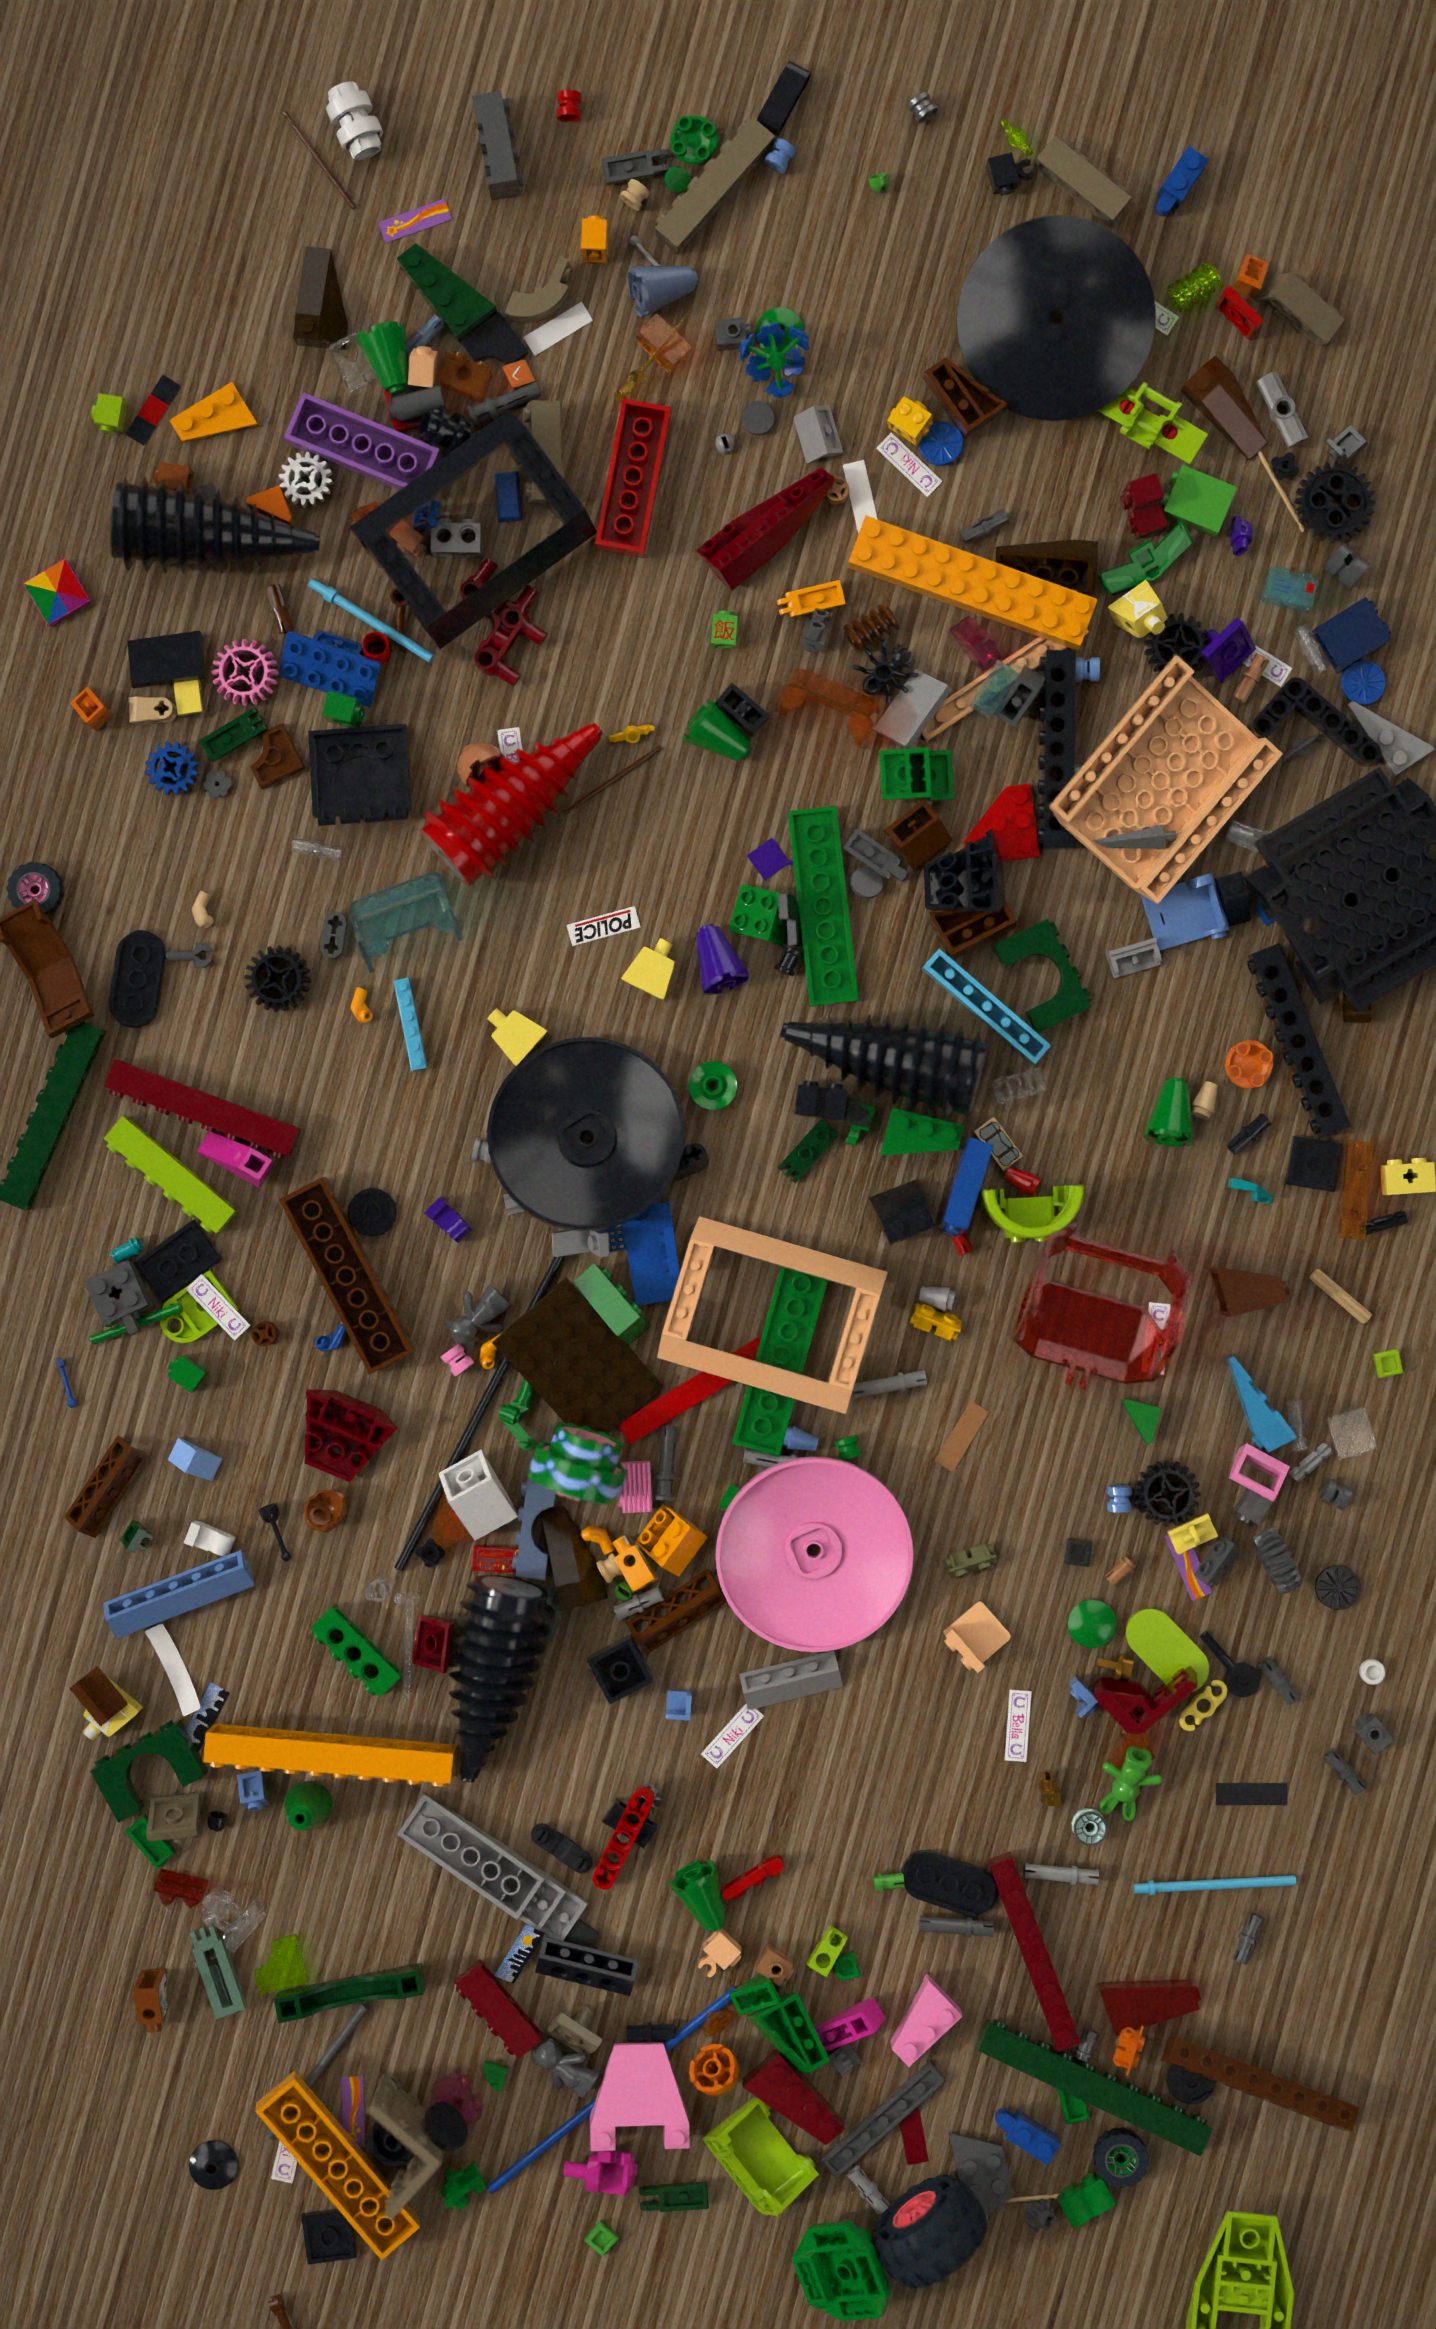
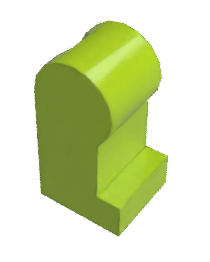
M830 1925L812 1954L809 1955L806 1964L827 1978L848 1936Z

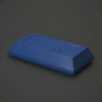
M519 471L494 473L498 523L523 521Z

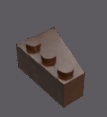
M946 357L924 373L923 380L965 439L1006 410L1008 403L997 398L989 392V389L981 386L969 374Z

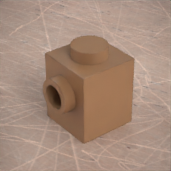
M769 1943L755 1962V1970L779 1986L783 1980L787 1982L794 1972L792 1968L793 1959Z

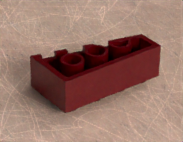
M778 2049L773 2051L742 2078L744 2089L825 2145L830 2143L845 2129L844 2120L806 2076L802 2072H798Z

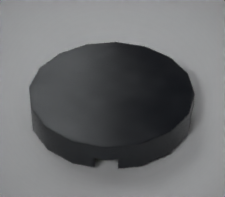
M369 1188L361 1190L349 1203L348 1217L350 1224L364 1236L375 1237L383 1235L392 1228L396 1221V1203L390 1194L382 1189Z
M1170 2065L1167 2069V2086L1176 2100L1195 2105L1204 2102L1211 2096L1215 2081Z
M437 2102L426 2111L424 2127L426 2132L429 2131L432 2135L430 2139L436 2146L451 2152L459 2149L466 2143L468 2128L464 2117L455 2107L445 2102Z

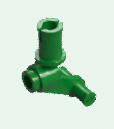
M522 1380L516 1401L513 1400L508 1405L503 1404L498 1418L502 1419L503 1423L517 1439L520 1447L525 1451H530L536 1448L534 1447L536 1442L520 1425L523 1413L531 1409L529 1405L535 1390L527 1381Z

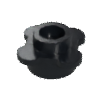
M1288 452L1283 457H1274L1271 460L1277 480L1282 481L1290 475L1296 476L1298 474L1299 468L1295 466V456L1293 453Z
M429 1538L425 1545L416 1549V1555L421 1557L426 1567H433L434 1562L444 1558L445 1551L438 1547L434 1538ZM431 1550V1551L433 1552V1554H432V1555H429V1554H428V1551Z

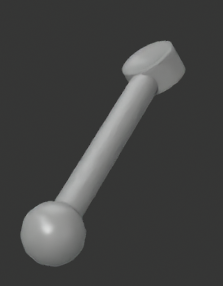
M631 236L629 239L630 244L635 245L654 266H660L639 243V238Z

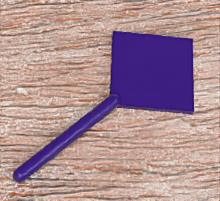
M770 838L747 855L764 880H767L786 865L793 866V861L787 859L773 838Z

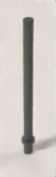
M364 2003L359 2005L304 2081L310 2089L369 2010V2007ZM271 2129L266 2133L270 2140L275 2139L276 2135Z

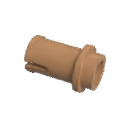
M1127 1556L1123 1559L1120 1558V1562L1105 1575L1106 1579L1114 1587H1117L1130 1572L1134 1573L1136 1565Z

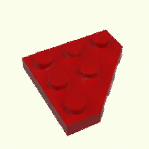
M1023 784L1005 787L963 841V848L966 847L967 842L972 840L974 843L985 837V832L992 829L1002 862L1038 858L1039 849L1031 785Z

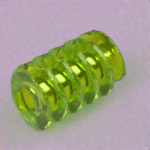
M1203 262L1200 265V269L1194 268L1191 274L1186 273L1183 279H1177L1175 285H1168L1167 294L1176 310L1182 313V305L1189 310L1191 309L1190 300L1198 304V295L1206 299L1207 289L1211 293H1215L1214 284L1219 288H1222L1224 284L1217 269L1213 265Z

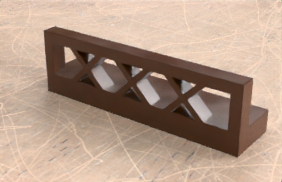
M117 1435L64 1518L78 1532L96 1538L149 1456L144 1451L132 1447L123 1437ZM122 1446L124 1448V1451L122 1452L120 1457L117 1458V1451ZM109 1467V1473L103 1479V1473ZM93 1488H96L95 1495L90 1499L91 1491ZM82 1508V1515L77 1521L74 1517L79 1509Z
M706 1569L665 1596L664 1601L650 1606L644 1612L626 1622L637 1644L646 1654H649L726 1603L727 1599L710 1571ZM708 1579L711 1586L704 1591H698L699 1584ZM683 1594L689 1595L686 1603L683 1605L677 1604L680 1596ZM669 1608L665 1617L656 1618L659 1610ZM643 1621H647V1628L638 1634L635 1626Z

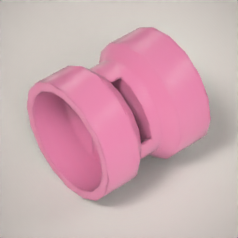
M461 1343L440 1357L444 1363L449 1364L454 1376H457L474 1363L473 1359L464 1353V1347Z

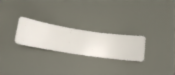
M158 1624L146 1630L145 1633L155 1648L170 1679L183 1716L201 1708L190 1676L163 1624Z

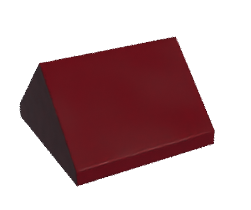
M418 1615L412 1656L413 1664L440 1673H447L450 1668L456 1619Z

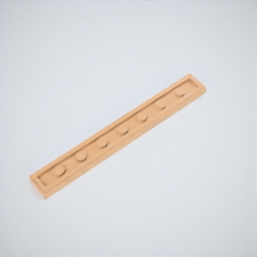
M1037 637L945 699L921 733L922 737L926 742L1011 686L1024 665L1032 670L1038 668L1040 656L1044 657L1046 650H1064L1067 647Z

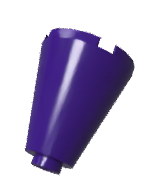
M713 924L700 927L699 932L696 934L701 985L704 994H720L723 988L729 987L730 990H733L749 980L748 971L718 926H713Z

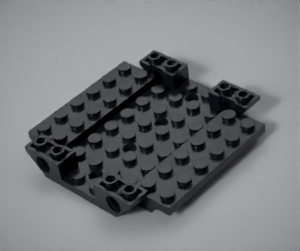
M1378 767L1254 843L1267 866L1264 865L1244 877V880L1268 920L1275 918L1299 958L1294 963L1319 1004L1340 993L1342 988L1355 1012H1358L1436 964V857H1431L1427 853V846L1429 844L1436 846V806L1429 794L1409 778L1392 787L1382 769ZM1388 869H1393L1397 873L1395 882L1387 880L1386 871ZM1347 894H1352L1355 897L1356 904L1354 907H1348L1345 904L1344 899ZM1306 919L1312 920L1315 924V929L1312 933L1305 931L1303 927Z

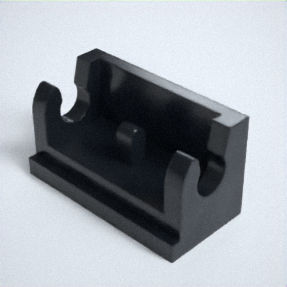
M616 1798L601 1822L616 1829L627 1804ZM633 1813L627 1815V1819L631 1823H639L637 1815ZM646 1817L634 1842L644 1849L657 1830V1824Z

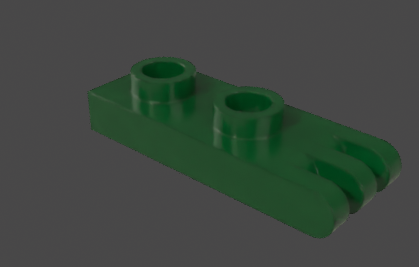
M256 707L199 740L212 763L269 729L267 724L256 727V725L264 720L261 715L252 720L251 717L259 712Z
M821 1118L777 1168L781 1171L787 1164L791 1167L785 1175L789 1177L795 1170L798 1174L793 1177L792 1181L796 1184L839 1134Z

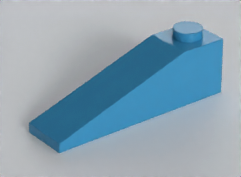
M1230 1354L1225 1358L1249 1429L1254 1435L1251 1440L1259 1450L1263 1448L1265 1451L1271 1452L1294 1440L1297 1437L1280 1413L1268 1406V1398L1263 1392L1253 1386L1254 1381L1236 1358Z

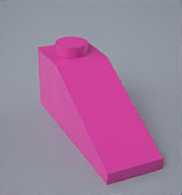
M874 1997L849 2007L814 2028L827 2052L875 2033L886 2018Z

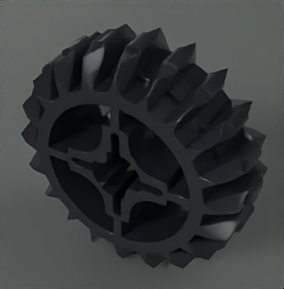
M1173 613L1169 615V622L1167 620L1164 622L1165 627L1162 632L1176 628L1173 639L1159 641L1161 633L1153 634L1149 632L1147 634L1152 640H1145L1144 645L1151 648L1145 650L1144 655H1152L1147 663L1152 664L1155 662L1157 664L1153 668L1154 672H1157L1160 668L1163 670L1168 664L1160 655L1158 648L1161 651L1167 652L1171 661L1177 653L1174 650L1175 648H1172L1176 641L1180 643L1179 646L1182 645V648L1177 653L1180 658L1183 654L1195 653L1194 659L1187 664L1190 668L1200 671L1203 668L1200 662L1206 663L1201 652L1206 648L1203 645L1210 643V639L1202 638L1207 633V630H1198L1201 626L1200 621L1195 625L1191 624L1193 621L1192 616H1189L1187 621H1184L1183 613L1179 614L1178 620H1176ZM1183 630L1193 637L1196 645L1185 639Z
M279 945L276 948V953H274L271 946L267 947L268 955L260 950L258 952L261 957L260 960L255 957L251 958L252 962L256 964L255 967L250 965L246 967L247 970L253 971L252 975L244 976L245 979L252 980V983L245 985L246 989L254 988V991L249 994L250 998L259 996L256 1000V1004L259 1006L266 1001L264 1005L265 1010H269L273 1004L274 1012H279L281 1004L283 1010L288 1011L289 1002L293 1007H297L298 1004L295 998L297 997L299 1000L304 1001L305 997L300 992H309L310 989L303 985L304 983L312 982V979L304 978L305 974L311 972L310 969L301 968L306 965L307 961L303 959L297 962L300 958V953L296 952L291 957L292 949L287 947L284 954L282 946ZM285 959L292 966L278 970L271 961ZM265 966L268 977L260 986L259 975ZM274 972L283 975V979H281L283 980L281 983L283 986L276 982L273 983V979H275L273 978ZM296 972L297 983L291 992L288 980ZM278 988L285 997L272 999L265 995L264 992Z
M1165 1460L1164 1467H1162L1160 1461H1156V1470L1151 1465H1148L1147 1469L1150 1472L1148 1475L1142 1471L1140 1472V1476L1145 1478L1144 1481H1135V1484L1141 1486V1489H1135L1133 1493L1141 1495V1497L1134 1501L1138 1505L1144 1504L1139 1508V1512L1145 1513L1148 1511L1145 1516L1148 1521L1154 1517V1524L1159 1525L1161 1519H1163V1525L1168 1527L1171 1519L1172 1523L1176 1526L1179 1523L1177 1517H1180L1185 1522L1187 1521V1517L1184 1515L1186 1511L1191 1515L1194 1514L1190 1506L1191 1504L1194 1506L1199 1505L1197 1501L1193 1500V1497H1200L1201 1493L1193 1491V1489L1198 1488L1200 1485L1198 1482L1191 1483L1196 1477L1194 1473L1186 1476L1189 1470L1187 1466L1182 1467L1179 1471L1180 1463L1177 1461L1172 1468L1170 1460ZM1166 1474L1179 1476L1184 1484L1180 1486L1178 1484L1170 1485ZM1158 1477V1488L1148 1495L1150 1484ZM1165 1486L1172 1491L1171 1497L1168 1499L1161 1496ZM1183 1492H1186L1184 1502L1178 1509H1175L1176 1498L1184 1494ZM1163 1501L1168 1512L1163 1513L1154 1510L1149 1502Z

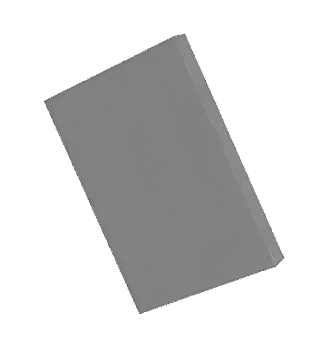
M917 669L914 670V673H918V677L909 678L904 685L908 692L905 693L900 690L874 727L878 734L907 749L914 745L952 691L947 684Z

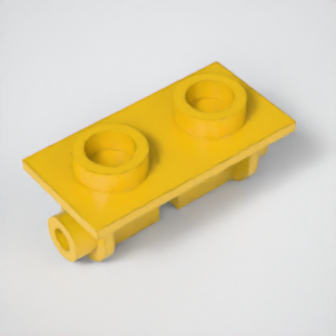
M916 1303L915 1312L910 1319V1323L914 1324L913 1327L926 1332H930L932 1325L936 1326L934 1335L950 1341L951 1339L956 1340L958 1333L961 1331L962 1320L958 1319L954 1314L939 1312L930 1305Z

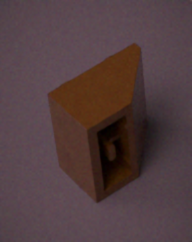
M925 799L884 830L885 835L913 871L952 841L940 818Z

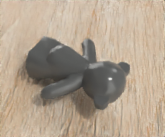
M490 1284L482 1297L474 1305L471 1292L466 1291L463 1295L466 1316L458 1317L455 1320L448 1319L445 1322L455 1341L464 1344L466 1348H472L474 1345L473 1339L478 1330L494 1333L503 1331L504 1328L501 1324L489 1321L504 1313L511 1305Z
M553 2039L541 2043L532 2059L535 2065L552 2069V2079L556 2089H561L564 2082L580 2097H583L590 2090L599 2075V2070L584 2067L583 2062L586 2061L585 2054L576 2053L563 2056L561 2045L555 2043Z

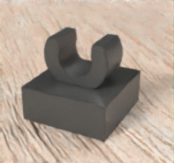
M850 2043L837 2047L828 2053L829 2059L842 2076L862 2062L861 2057Z

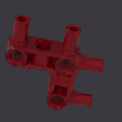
M485 558L476 574L469 576L461 584L460 594L462 599L466 598L465 593L469 588L474 587L478 589L488 582L498 565ZM526 585L516 602L506 600L487 614L488 617L493 619L495 627L487 639L481 642L474 656L475 664L481 672L486 673L490 677L496 675L513 687L520 679L521 674L503 662L518 636L524 635L541 646L548 635L530 622L528 609L539 594L530 585ZM511 614L519 616V622L515 625H510L506 622L507 617ZM482 656H491L493 658L492 663L489 666H482L480 664Z

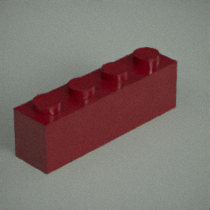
M481 1959L476 1961L457 1978L456 1990L463 1999L468 1998L473 2004L472 2009L479 2018L484 2017L489 2023L487 2026L491 2033L496 2037L500 2036L505 2042L503 2045L510 2055L515 2054L520 2059L542 2040L543 2033Z

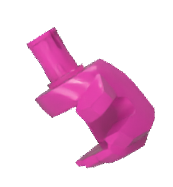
M596 2151L590 2155L587 2164L566 2160L563 2175L564 2177L585 2179V2190L588 2192H605L628 2196L630 2189L634 2185L635 2176H637L638 2165L635 2163L632 2152Z

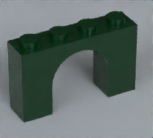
M1048 919L993 946L1003 968L1028 956L1040 955L1050 959L1059 970L1060 986L1055 996L1049 1001L1025 1012L1036 1033H1040L1090 1008L1089 1002L1092 1001L1086 988L1082 989L1078 981L1081 979L1076 966L1071 967L1067 959L1070 957L1065 944L1060 945L1056 937L1059 935L1054 922L1049 923Z
M170 1720L159 1726L161 1731L153 1735L150 1731L138 1738L139 1743L130 1746L128 1743L116 1750L117 1755L111 1758L105 1755L94 1762L96 1766L90 1772L118 1823L136 1814L144 1807L130 1778L131 1764L137 1756L153 1753L165 1758L173 1768L182 1787L193 1783L208 1773L209 1770L181 1720L175 1723L173 1720Z

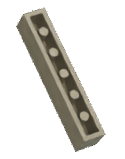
M754 117L748 122L744 121L736 130L737 135L733 140L728 139L722 145L721 153L716 159L711 158L704 167V173L700 177L696 176L691 180L687 187L689 190L683 196L680 194L671 205L673 208L668 214L663 213L655 223L656 236L675 253H680L773 147L775 136Z

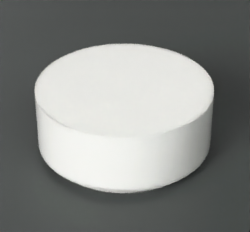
M1367 1659L1360 1665L1359 1674L1366 1683L1375 1685L1384 1679L1385 1668L1378 1660Z

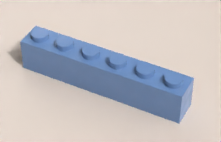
M241 1550L104 1602L105 1621L118 1639L255 1586L252 1568Z

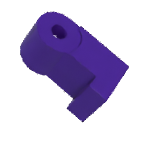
M439 1197L425 1212L431 1220L457 1243L472 1230L470 1225L443 1197Z

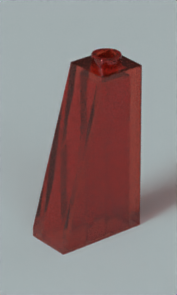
M1188 1979L1097 1983L1115 2037L1120 2036L1121 2031L1126 2027H1131L1135 2031L1141 2029V2026L1145 2028L1200 2010L1197 2002L1201 2000L1197 1986L1192 1987Z

